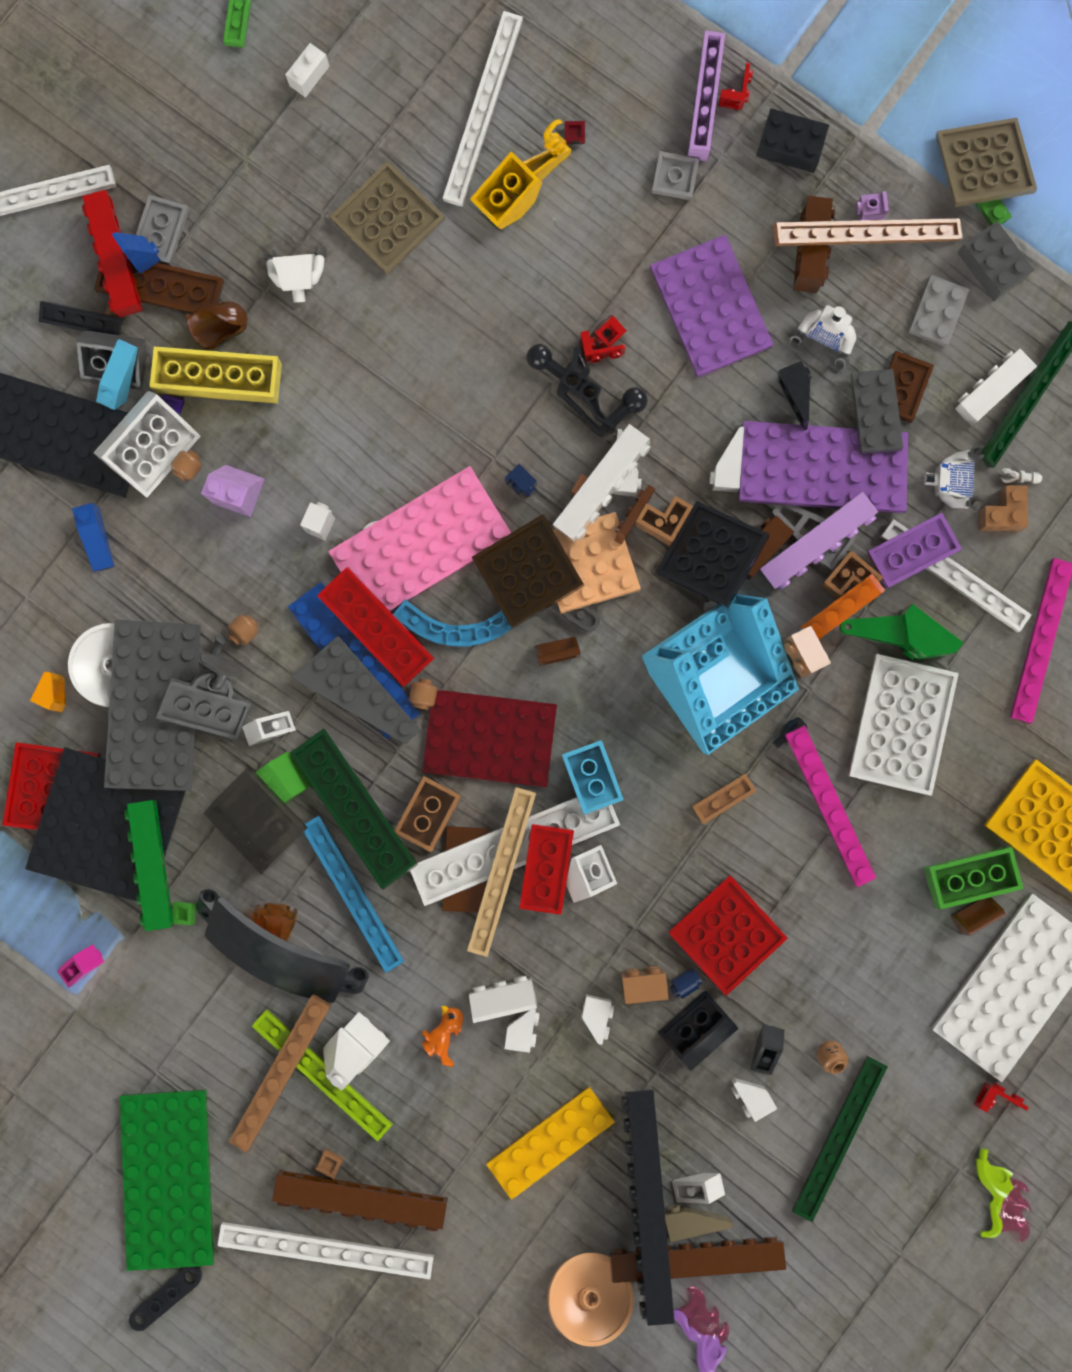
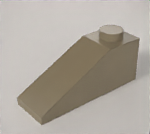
M671 1205L665 1210V1221L670 1242L734 1227L731 1218L728 1216L679 1205Z

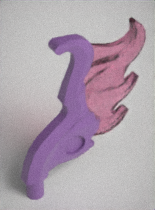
M689 1287L688 1291L693 1294L692 1300L681 1309H674V1319L680 1324L688 1339L697 1343L696 1360L700 1372H715L717 1365L722 1361L726 1353L727 1347L720 1344L728 1338L729 1326L725 1322L724 1328H719V1312L717 1307L714 1306L713 1312H709L706 1308V1299L703 1292L696 1287Z

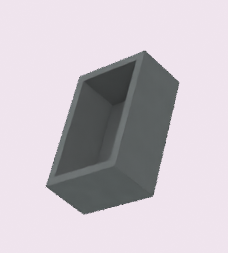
M998 221L965 243L958 252V255L993 301H996L1027 279L1034 271V268Z

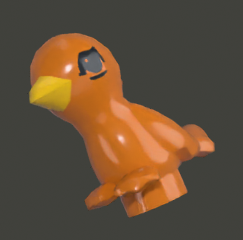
M441 1006L442 1017L440 1024L430 1033L426 1030L422 1031V1035L426 1040L421 1043L430 1057L437 1054L442 1065L453 1067L454 1062L448 1056L450 1035L454 1032L458 1036V1032H461L464 1016L458 1008Z

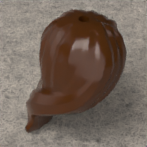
M225 301L217 305L206 304L199 307L192 315H185L191 337L204 349L216 348L223 340L240 335L247 328V313L235 302Z

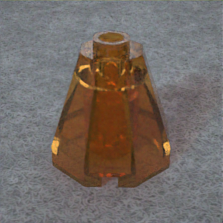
M266 903L264 908L261 909L260 905H256L253 911V922L271 934L288 941L297 920L298 909L294 908L291 911L290 906L286 904Z

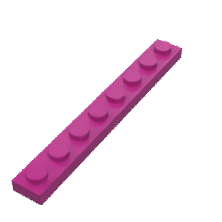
M1056 558L1051 560L1010 714L1012 719L1029 724L1033 723L1072 576L1071 562Z
M803 725L784 734L855 886L859 887L876 879L806 727Z

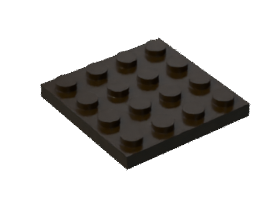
M544 514L472 556L512 628L517 627L585 586Z

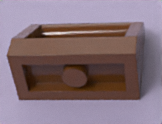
M576 636L535 645L539 666L579 658L581 655Z
M992 897L974 901L950 916L961 934L971 936L1007 914Z

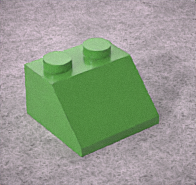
M289 751L270 761L251 775V778L275 810L282 809L312 786Z

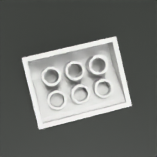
M147 391L95 450L94 454L147 498L172 470L170 464L180 451L187 452L200 438V435L157 394Z

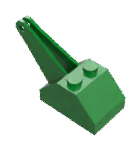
M914 604L902 609L897 616L847 619L839 626L840 632L844 635L897 645L903 650V655L910 660L946 657L956 653L964 643Z

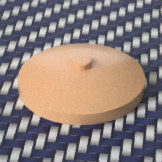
M581 1253L567 1259L556 1270L549 1285L547 1302L551 1319L564 1337L576 1344L594 1347L611 1342L624 1331L632 1315L634 1294L631 1282H612L610 1257L599 1253Z

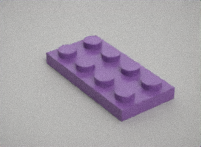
M940 513L867 551V554L876 571L884 577L882 582L887 589L957 553L962 548L943 513Z

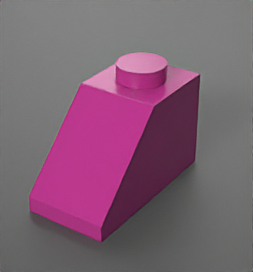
M92 944L72 956L57 972L67 987L70 988L96 970L105 961L102 958L101 952Z

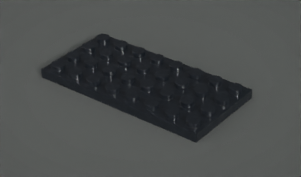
M0 373V459L126 498L130 484L98 458L94 452L128 412L119 409L113 410L103 404Z

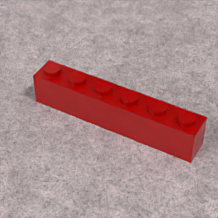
M106 189L82 196L84 204L81 206L85 217L89 219L87 228L95 241L92 243V247L100 259L97 265L100 273L104 274L105 280L102 283L106 293H109L110 296L108 305L111 312H115L119 318L142 312L143 308L129 258L112 236L115 232L121 233L112 197Z

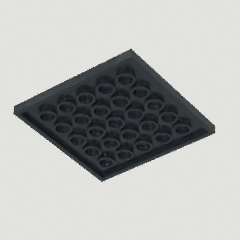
M64 747L25 869L137 902L139 886L134 882L136 865L131 861L133 844L128 840L130 823L125 819L127 804L156 800L165 858L186 791L104 788L106 759Z

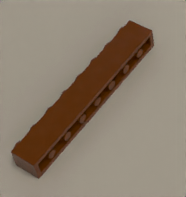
M280 1170L276 1175L272 1201L278 1202L279 1206L288 1207L291 1204L299 1206L302 1210L315 1208L320 1209V1212L326 1214L339 1212L345 1217L358 1215L368 1221H373L376 1218L382 1219L387 1224L400 1222L405 1223V1226L416 1228L418 1225L426 1227L429 1231H438V1229L443 1230L448 1198Z
M776 1236L764 1237V1241L756 1242V1238H745L743 1243H734V1240H722L719 1245H713L712 1241L700 1242V1246L693 1247L691 1243L678 1244L679 1248H670V1245H668L671 1279L786 1270L784 1242L777 1240ZM616 1248L614 1253H609L611 1280L613 1283L637 1281V1278H641L635 1263V1255H639L638 1248H636V1251H627V1248Z

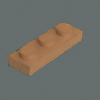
M745 773L691 807L701 823L705 824L757 791Z

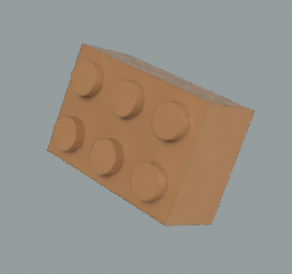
M423 776L395 832L425 850L433 852L462 795Z

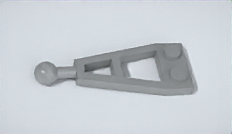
M766 504L773 509L771 513L773 517L777 515L794 531L792 537L796 541L803 537L799 531L807 520L816 524H821L826 520L798 506ZM783 508L802 517L795 527L780 513ZM846 536L840 541L842 545L833 552L830 549L823 554L825 558L818 563L832 572L857 537L853 536L849 539Z

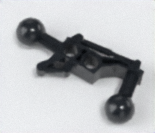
M543 344L533 345L527 352L526 360L529 366L535 370L546 369L560 379L557 396L562 398L576 413L583 417L600 436L608 429L614 433L616 426L630 413H640L647 406L648 398L645 391L637 387L629 388L622 396V404L606 417L600 410L598 401L601 388L587 378L590 374V369L585 365L580 347L573 349L574 359L568 370L552 359L551 350ZM578 362L583 369L581 373L578 372ZM570 377H576L578 383L576 385H569L567 380ZM586 389L595 391L593 397H586L583 393ZM570 392L587 404L595 420L603 426L599 428L567 393Z

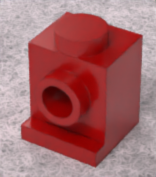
M610 315L593 332L596 335L594 340L601 348L604 345L611 347L627 330L613 315ZM606 329H609L611 331V334L608 337L604 335V331Z

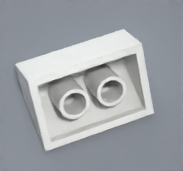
M526 976L514 978L515 982L507 984L506 980L493 983L494 987L485 988V985L474 987L473 991L469 993L473 1023L536 1009L537 1000L532 978L527 979Z

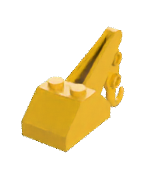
M557 119L551 122L545 129L543 138L546 151L523 162L511 151L470 198L498 228L503 229L522 218L535 203L543 183L542 180L570 155L572 150L566 145V141L557 132L552 133L557 125L562 124V120Z

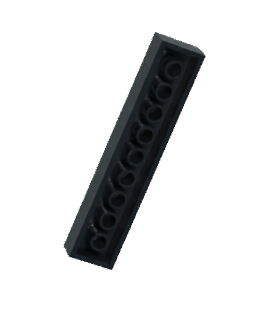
M654 1090L625 1091V1096H621L622 1109L627 1112V1118L623 1119L624 1132L629 1135V1141H625L626 1154L630 1155L631 1163H627L628 1177L632 1178L633 1186H629L630 1200L634 1201L635 1208L631 1209L632 1223L637 1228V1231L633 1232L634 1246L639 1251V1255H635L636 1269L641 1274V1278H637L638 1292L643 1297V1301L639 1302L640 1316H642V1320L645 1319L648 1326L675 1324Z

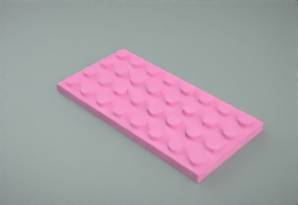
M471 466L328 552L340 572L349 567L380 601L392 611L399 607L405 599L409 601L474 561L472 556L509 535L511 532Z

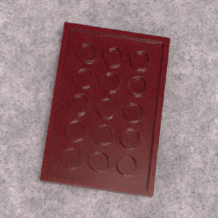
M437 690L435 705L430 707L422 772L547 787L557 704Z

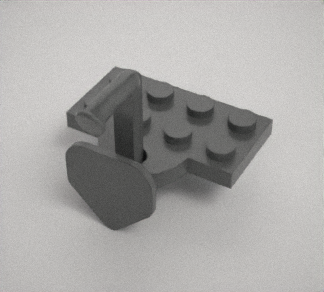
M216 635L210 654L201 653L200 662L207 667V671L199 673L191 683L169 678L155 714L156 718L227 738L238 739L252 702L251 700L233 696L231 680L228 677L240 676L242 668L235 661L219 657L223 645L227 642L226 637Z

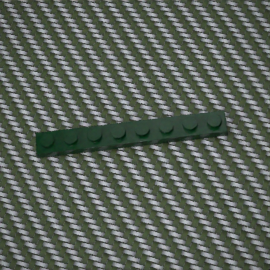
M1068 321L1060 332V335L1050 347L1048 353L1038 365V368L1028 380L1026 386L1016 398L986 446L982 449L980 454L984 455L982 460L987 467L995 468L1072 352V321Z
M866 1056L792 1208L793 1213L813 1222L888 1068L887 1065Z

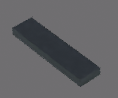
M40 301L39 322L83 332L92 331L121 336L122 317L119 318L113 315Z

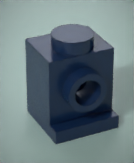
M520 464L505 477V483L507 485L512 483L511 487L517 494L522 493L529 498L537 490V481Z

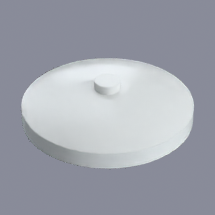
M114 623L97 625L84 632L75 641L68 658V672L76 690L88 701L103 707H109Z

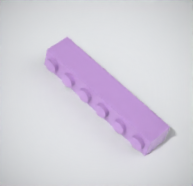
M705 31L688 148V156L700 158V161H707L710 152L725 33Z
M864 492L860 493L763 566L760 571L775 590L778 587L780 590L784 589L791 583L790 578L794 575L800 577L808 571L806 566L812 562L816 565L825 558L823 554L830 549L833 552L842 545L840 541L846 536L850 539L860 532L857 528L862 524L868 526L877 519L875 515L878 513V510Z

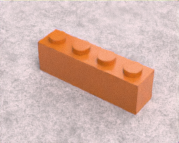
M871 574L807 621L801 628L805 629L812 626L816 636L820 639L882 594L885 589L876 577Z

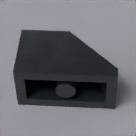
M763 1025L757 1039L751 1070L772 1075L783 1052L784 1029Z

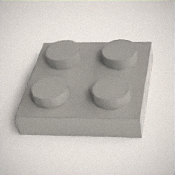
M660 151L652 193L692 200L700 158Z

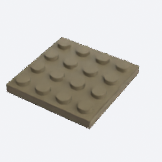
M1017 117L937 131L936 140L954 207L1034 194L1036 192V182Z
M388 161L329 216L330 220L386 275H389L445 220V216Z

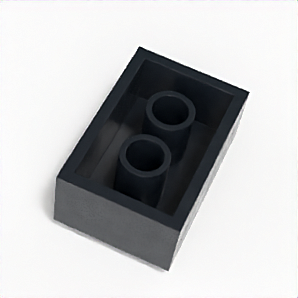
M770 108L756 157L815 173L829 124Z

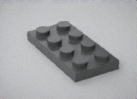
M893 369L852 372L850 376L860 454L902 451L903 440Z

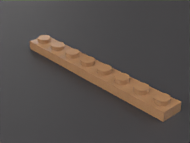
M314 994L311 996L235 1129L229 1143L246 1153L249 1151L332 1006L331 1004Z

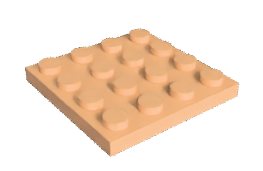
M616 512L599 516L593 524L590 522L586 528L587 533L581 540L577 539L575 543L556 529L553 530L585 585L557 602L560 614L640 591L641 588L626 542L624 540L621 545L615 541L618 534L615 530L619 525Z

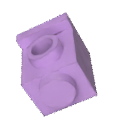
M886 191L879 194L860 196L855 205L856 214H859L860 221L885 219L889 212Z

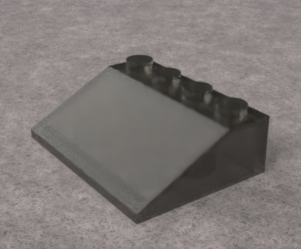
M250 766L203 813L260 874H263L275 865L308 828Z

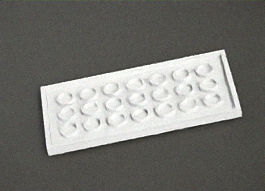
M1030 893L931 1029L997 1080L1003 1082L1072 987V923L1033 893Z

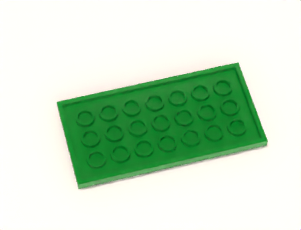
M207 1090L121 1095L120 1119L127 1271L212 1266L214 1264Z

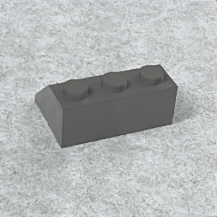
M84 331L76 342L80 379L100 382L118 339H121L138 347L130 386L141 387L147 359L145 339Z

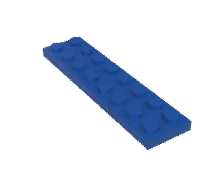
M322 582L288 606L320 650L339 636L412 720L421 715L416 707H412L408 696L390 672L317 596L325 588ZM381 730V732L387 739L391 737L389 734Z

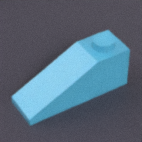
M121 339L117 340L100 381L96 402L113 410L127 402L138 347Z

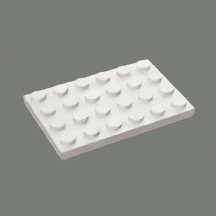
M875 654L848 776L932 796L959 673Z

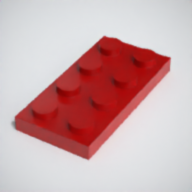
M538 824L531 825L519 909L562 914L574 830Z

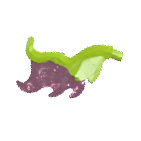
M980 1148L978 1158H976L977 1176L992 1195V1199L989 1202L992 1226L988 1231L981 1230L980 1235L985 1238H995L1001 1232L1015 1230L1021 1234L1020 1241L1023 1242L1029 1237L1030 1227L1022 1215V1210L1026 1208L1030 1212L1031 1208L1027 1200L1021 1196L1020 1190L1023 1189L1029 1192L1028 1187L1018 1179H1010L1013 1173L1008 1169L989 1164L987 1160L989 1150Z

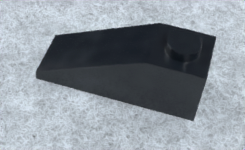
M802 361L780 369L777 380L804 431L808 429L810 379L812 376L809 368L804 367Z

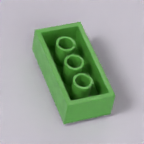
M1004 846L923 866L933 906L937 909H945L1024 889L1013 847Z

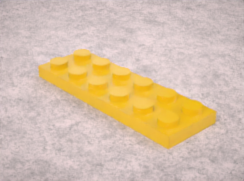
M588 1086L489 1160L486 1165L512 1200L615 1123V1121L590 1086Z

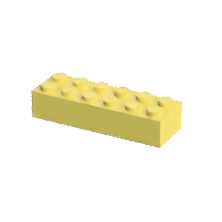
M154 347L150 388L156 394L278 404L282 363L278 356Z

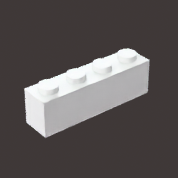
M1021 349L1016 353L1012 351L1002 359L1003 365L1000 367L995 365L987 373L990 377L985 381L981 378L972 387L974 391L970 395L966 392L958 400L960 404L955 410L971 427L1037 367Z

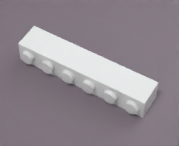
M629 424L554 522V528L574 543L577 539L581 540L587 533L586 528L590 522L593 524L600 515L598 513L599 510L610 503L613 498L611 495L615 489L619 490L625 483L624 478L628 472L631 474L636 469L638 459L648 453L651 448L649 446L650 438Z

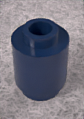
M694 969L691 971L687 970L671 980L672 985L669 988L676 998L680 996L683 999L699 989L702 981Z

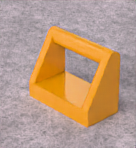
M44 672L30 701L48 710L63 712L66 706L64 676Z

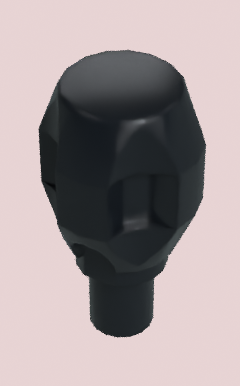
M800 717L790 720L784 725L779 734L780 736L772 742L773 745L778 749L784 743H788L784 734L803 725L807 729V725Z

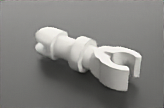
M1004 468L1002 471L1010 475L1006 478L1000 477L1005 483H1011L1012 481L1024 483V481L1037 484L1042 481V475L1038 472L1025 473L1022 470L1016 472L1009 468Z

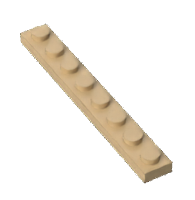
M515 787L467 948L468 952L488 957L536 796L535 792Z

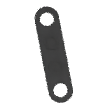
M200 1267L183 1268L133 1310L129 1316L131 1328L135 1331L145 1330L198 1286L202 1280ZM186 1272H194L196 1274V1281L190 1282L186 1280ZM136 1314H143L146 1322L141 1325L136 1322Z

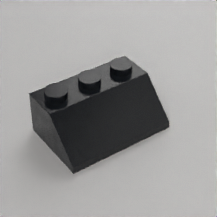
M705 990L658 1033L678 1058L692 1071L739 1028Z

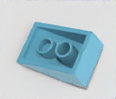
M602 740L562 754L584 815L624 800Z

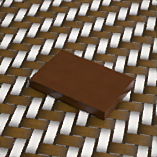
M895 351L888 369H893L899 417L901 420L912 423L934 365Z

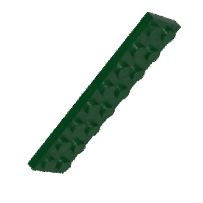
M323 728L290 753L382 890L418 865L326 729Z

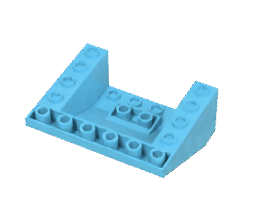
M737 594L729 609L719 604L642 655L650 677L700 750L707 755L799 690L767 598Z

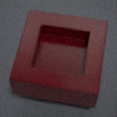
M565 121L566 144H585V121Z

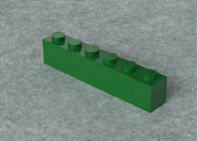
M156 800L127 804L125 819L130 823L128 840L133 844L131 861L136 865L134 882L139 886L137 903L138 906L141 905L142 914H140L141 927L145 928V932L171 928L174 926L157 802Z

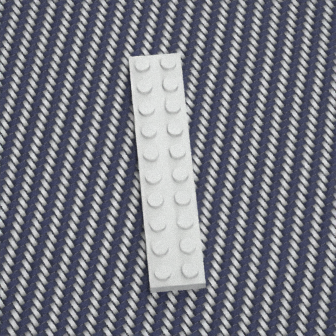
M575 797L529 816L514 869L526 864L532 824L574 830L573 845L619 826L620 823L613 806L609 805L584 815L578 798ZM503 827L417 862L418 865L410 870L424 906L487 881Z

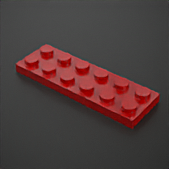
M346 567L317 595L403 687L434 659L431 653L349 567Z

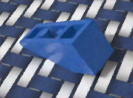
M118 232L112 234L122 251L140 274L161 261L157 255L160 251L154 242L149 243L145 236Z
M93 503L72 508L77 530L93 571L96 572L115 567L100 508Z

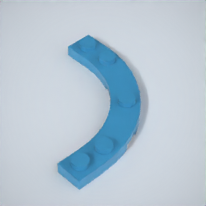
M406 599L393 613L403 625L415 634L431 642L446 646L469 647L493 641L513 629L502 610L486 621L458 626L448 625L428 617Z

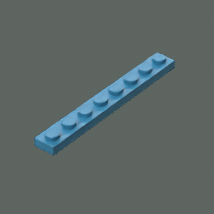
M317 816L302 825V830L384 971L388 972L403 963L405 960L321 816Z

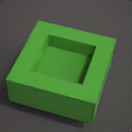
M173 902L174 923L190 926L196 924V903Z

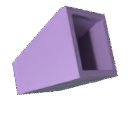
M225 465L208 474L201 494L214 505L251 517L265 479Z

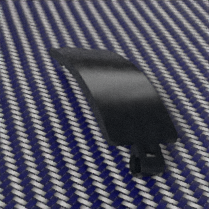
M206 889L200 892L196 910L208 923L205 937L223 955L254 977L274 987L302 997L311 998L314 994L329 1003L335 1002L339 992L359 994L364 990L369 979V974L364 968L355 967L348 972L350 964L309 951L271 934L251 921L227 900L218 897L214 890Z

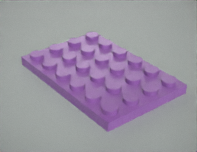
M726 234L650 265L651 272L697 378L773 347L774 344Z

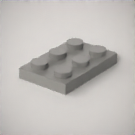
M149 195L136 235L145 236L149 243L153 241L160 251L157 253L161 260L160 263L171 266L189 207Z
M931 275L908 333L947 347L970 289Z

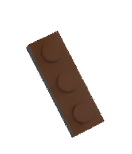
M648 484L645 491L642 489L639 491L635 498L637 504L635 507L632 505L629 507L625 514L628 517L625 523L621 521L615 530L618 533L615 539L616 542L621 545L623 544L644 506L650 501L655 491L654 487Z

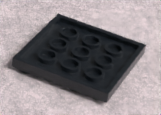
M696 501L657 568L656 573L729 609L770 536L760 529Z

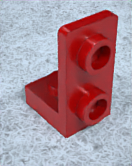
M746 62L741 92H737L734 89H722L718 107L742 110L744 102L748 103L750 90H747V83L751 84L753 75L749 62Z
M589 330L580 332L585 362L596 363L601 361L602 358L607 357L617 359L625 354V344L592 350L595 349L594 337H590Z
M985 1082L973 1104L987 1113L995 1105V1097L998 1094L1026 1111L1029 1108L1023 1104V1098L1014 1093L1011 1096L1004 1093L1005 1088L995 1082L993 1085Z

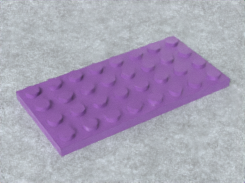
M743 421L744 435L739 502L840 509L864 492L878 512L905 514L907 511L908 432H902V451L860 454L857 429L808 425V429L803 431L801 425Z

